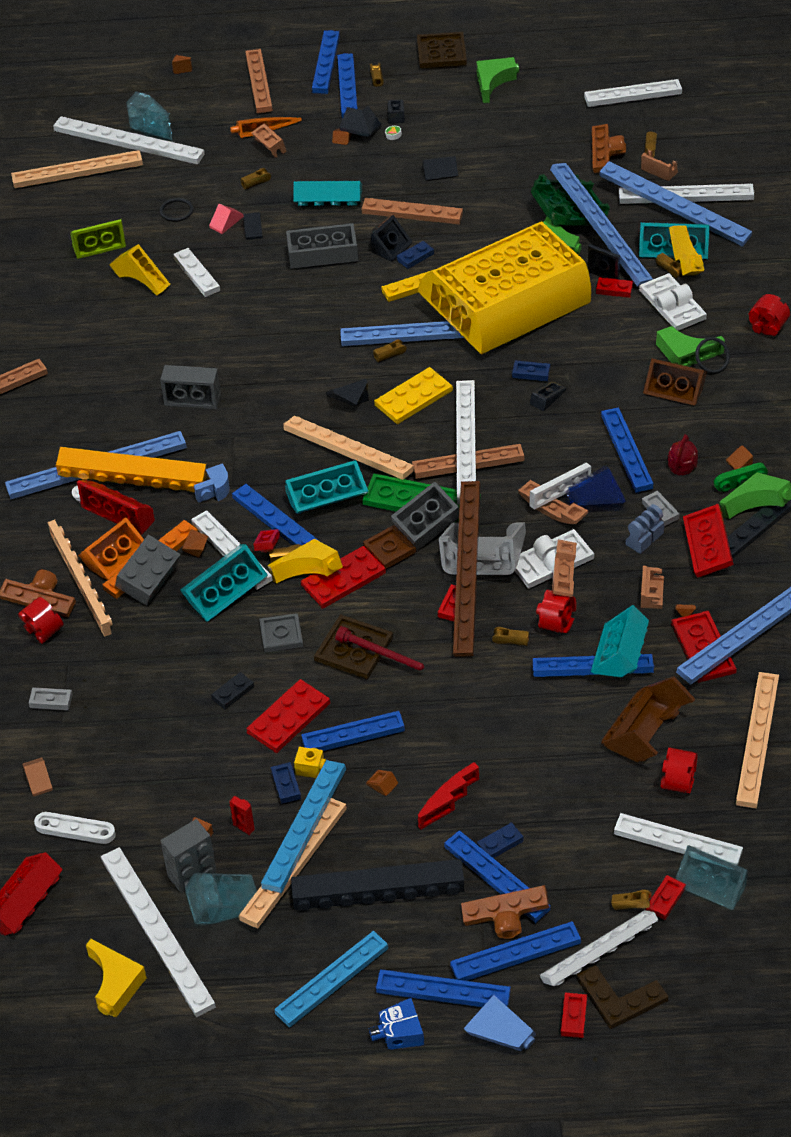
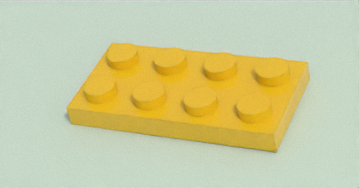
M429 367L377 398L374 402L378 409L396 424H399L453 391V385Z

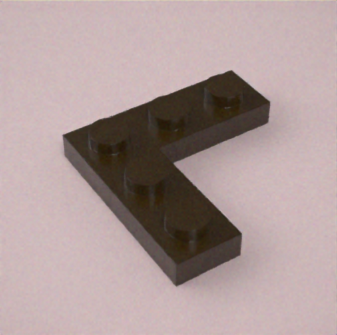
M596 965L577 974V980L610 1029L668 1002V995L657 980L618 998Z

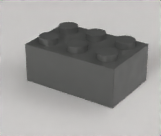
M164 366L160 379L164 406L217 409L221 396L217 368Z
M433 482L391 515L393 524L418 551L450 526L451 523L459 519V507L436 482Z
M148 534L117 575L115 587L148 606L177 567L180 554Z
M197 819L160 840L167 876L180 893L192 889L196 884L210 878L217 872L211 836Z

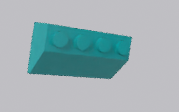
M294 181V202L298 203V206H308V203H314V206H324V203H331V206H340L341 203L356 206L357 203H361L362 183L360 181Z
M641 223L639 257L657 258L663 252L670 258H675L669 228L672 226H687L694 249L698 255H702V259H708L709 225Z
M356 460L285 481L286 494L291 507L297 514L368 493Z
M240 544L180 591L191 606L208 622L263 580L268 574L247 545Z
M634 605L605 623L591 669L593 674L623 677L637 669L649 620Z

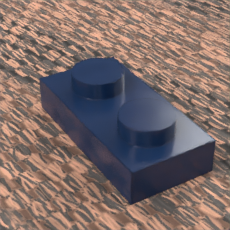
M422 241L397 255V261L409 269L434 255V249Z
M515 360L512 378L548 381L550 364Z
M291 762L271 767L281 804L301 799Z
M511 822L479 840L477 845L492 858H495L524 842V837Z

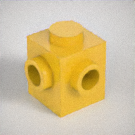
M299 747L294 761L295 774L317 778L326 761L323 756V750Z

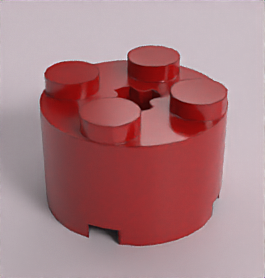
M765 294L749 312V320L753 331L775 336L790 317L788 305L779 301L781 298L776 295Z
M546 590L542 603L538 604L536 613L539 615L538 627L559 633H567L574 621L571 615L572 611L576 612V598L574 596L553 594L551 590Z
M39 597L21 610L18 616L25 622L24 628L30 634L34 632L37 640L43 644L60 630L64 624L58 613L54 614L51 610L53 607L45 599Z
M668 748L666 760H664L662 772H665V776L662 777L661 788L691 793L698 754L691 751Z

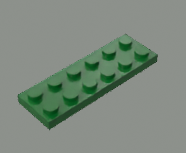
M373 474L367 488L368 493L363 497V505L398 511L431 484ZM441 487L460 509V504H457V490Z

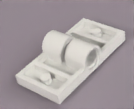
M669 273L640 285L639 290L677 331L706 319L707 314L692 299L693 295L690 287L687 284L680 285Z
M574 529L553 539L547 535L541 536L535 541L533 548L520 554L515 572L528 589L553 578L558 539L577 543L574 568L594 559L593 551Z

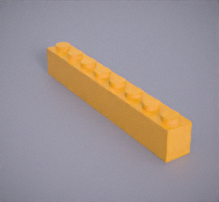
M60 447L56 462L58 475L77 477L84 480L94 479L101 482L111 481L119 484L128 483L137 486L144 485L154 488L187 490L190 492H195V484L206 481V464L66 447Z

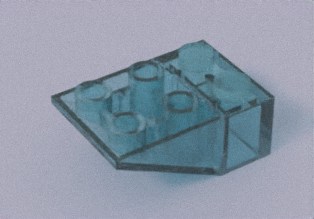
M136 91L126 102L130 128L172 140L169 113L150 95Z
M194 873L185 888L195 923L209 924L239 917L240 913L257 892L252 875Z

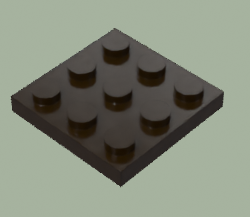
M463 32L417 35L420 68L467 65Z
M340 614L315 653L314 661L368 679L382 655L352 642L341 643L336 641L335 636L339 627L349 628L353 635L384 648H387L393 639V632Z

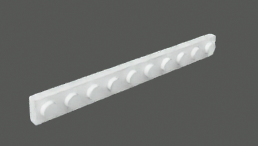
M60 117L53 126L56 132L198 164L205 155L204 149L66 117Z
M474 380L456 381L457 504H460L461 481H476Z
M120 847L102 855L101 860L194 1015L198 1017L216 1008L215 1002Z

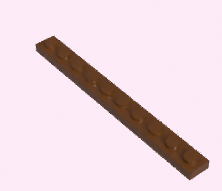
M461 481L454 657L474 656L480 481Z

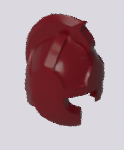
M684 434L681 441L673 443L669 450L667 458L670 470L677 475H687L697 467V448L689 441V437Z

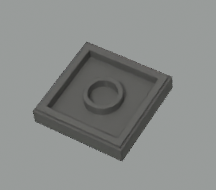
M298 613L259 619L265 653L303 647Z

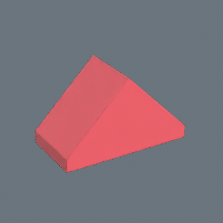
M218 204L209 227L223 234L244 217L243 213L231 207Z

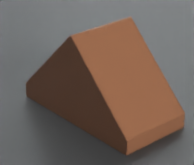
M43 758L22 764L33 797L53 791Z

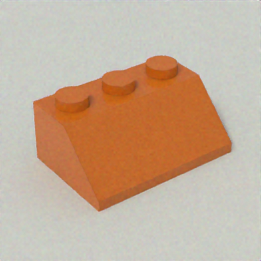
M124 518L78 556L92 572L109 580L125 566L144 539L130 521Z

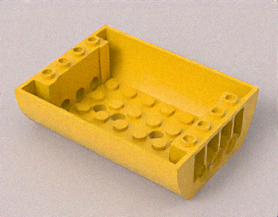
M542 221L428 272L421 279L418 292L480 354L486 353L591 302V282L586 262Z

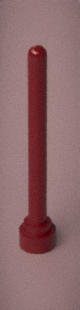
M340 626L336 633V641L341 643L352 642L419 671L424 669L423 663L355 636L349 631V628Z

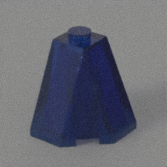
M606 465L567 487L569 492L566 494L571 503L575 502L579 506L626 502L610 469Z

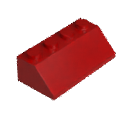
M78 480L77 486L82 508L116 524L127 518L140 535L155 521L153 508L149 505H144L118 491L107 488L103 484H98L94 481Z
M46 852L26 857L0 890L1 934L17 933L22 928L24 919L35 911L34 906L37 902L46 897L47 889L59 880L60 877L58 875L63 869Z

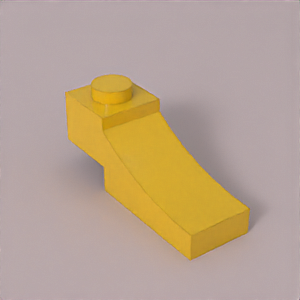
M687 226L670 227L669 231L675 261H680L682 274L697 275L704 272L702 255H698L694 249Z

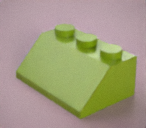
M121 219L71 231L70 233L77 259L126 247Z

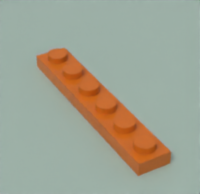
M183 520L158 541L177 551L184 546L190 530L193 529L198 532V529ZM119 572L102 585L103 590L116 599L125 593L115 587Z

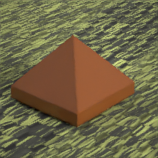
M676 605L675 609L682 617L689 616L696 609V606Z

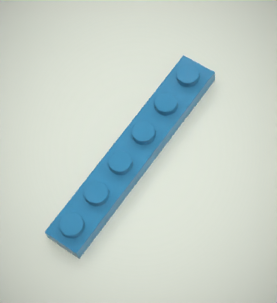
M372 931L274 1009L275 1014L290 1028L388 949V944Z

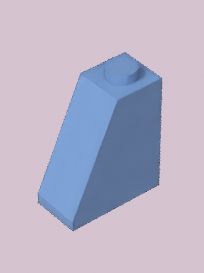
M495 995L490 998L464 1028L471 1036L522 1051L524 1048L528 1049L534 1043V1036L536 1035L526 1023Z

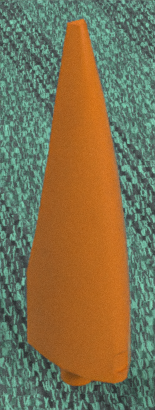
M295 117L247 119L237 121L236 126L230 127L231 133L238 132L239 136L243 138L253 136L251 132L262 124H265L271 130H275L302 120Z

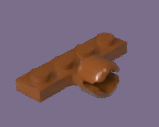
M608 124L592 126L593 172L598 173L610 161V156L624 155L626 153L624 136L618 135L609 138Z
M43 569L37 571L30 584L5 579L0 589V599L28 606L35 599L42 597L53 607L51 610L54 614L58 613V615L69 617L76 602L74 597L53 592L58 582L56 575Z
M543 885L461 903L463 922L465 926L494 921L495 932L499 938H515L521 933L520 917L522 914L549 908L547 889Z

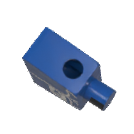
M412 998L380 1011V1025L369 1028L371 1040L385 1038L388 1049L424 1045L423 1031Z

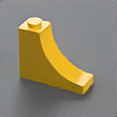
M139 244L124 252L109 264L119 278H135L149 287L156 296L170 285Z
M316 539L307 542L267 565L272 575V580L275 583L301 574L317 573L329 576L343 568L338 551Z
M90 939L86 944L88 956L97 962L104 972L101 988L95 996L97 1006L101 1013L105 1015L110 1014L116 1018L146 980L144 966Z

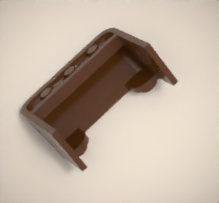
M675 676L643 687L634 694L601 742L607 749L635 762H643L647 758L656 756L658 752L650 745V739L664 720L674 719L679 714L680 707L694 702L695 698Z

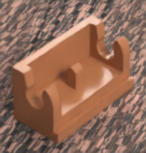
M265 124L251 132L257 142L262 143L271 150L274 157H277L276 151L278 149L283 154L287 152L283 140Z
M648 150V156L646 153L642 154V170L667 181L671 180L678 173L676 161H673L672 164H666L661 160L652 158L651 150Z
M643 566L641 608L662 609L664 576L654 575V573L661 574L662 569Z

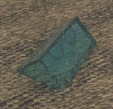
M687 845L676 880L686 884V891L734 910L746 888L748 870Z

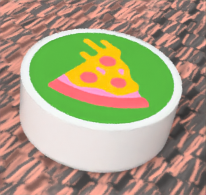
M390 126L385 130L386 138L389 140H396L402 135L399 126Z

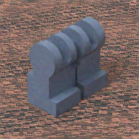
M650 505L647 510L641 513V516H638L635 521L628 525L630 536L626 539V545L640 554L651 545V542H654L664 533V522L661 521L663 512L657 505Z

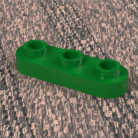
M755 463L718 475L714 480V485L718 491L725 492L739 487L757 472L767 475L768 470L763 463Z

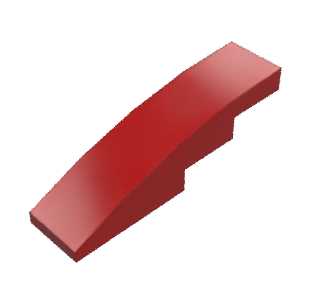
M475 762L456 773L427 801L418 814V827L420 830L455 810V801L466 796L467 786L479 780V767Z

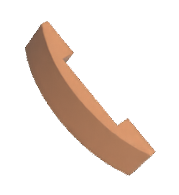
M530 480L518 490V493L530 504V491L541 485ZM554 499L537 508L538 511L546 516L567 524H576L588 514V510L572 503L569 506L558 499Z
M559 539L557 541L552 581L553 594L573 596L576 542Z

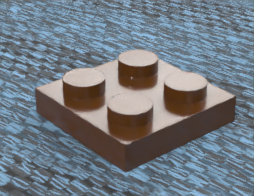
M395 525L363 541V546L386 569L416 553V547Z

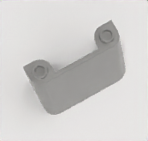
M525 522L510 524L507 528V536L478 538L477 575H508L515 571L525 539ZM451 523L439 538L442 568L446 573L457 575L459 523Z

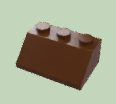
M651 358L643 394L696 406L704 387L707 371Z

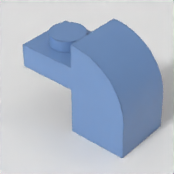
M222 463L205 469L207 481L194 485L195 498L198 503L213 497L220 501L228 495L230 490L228 473Z

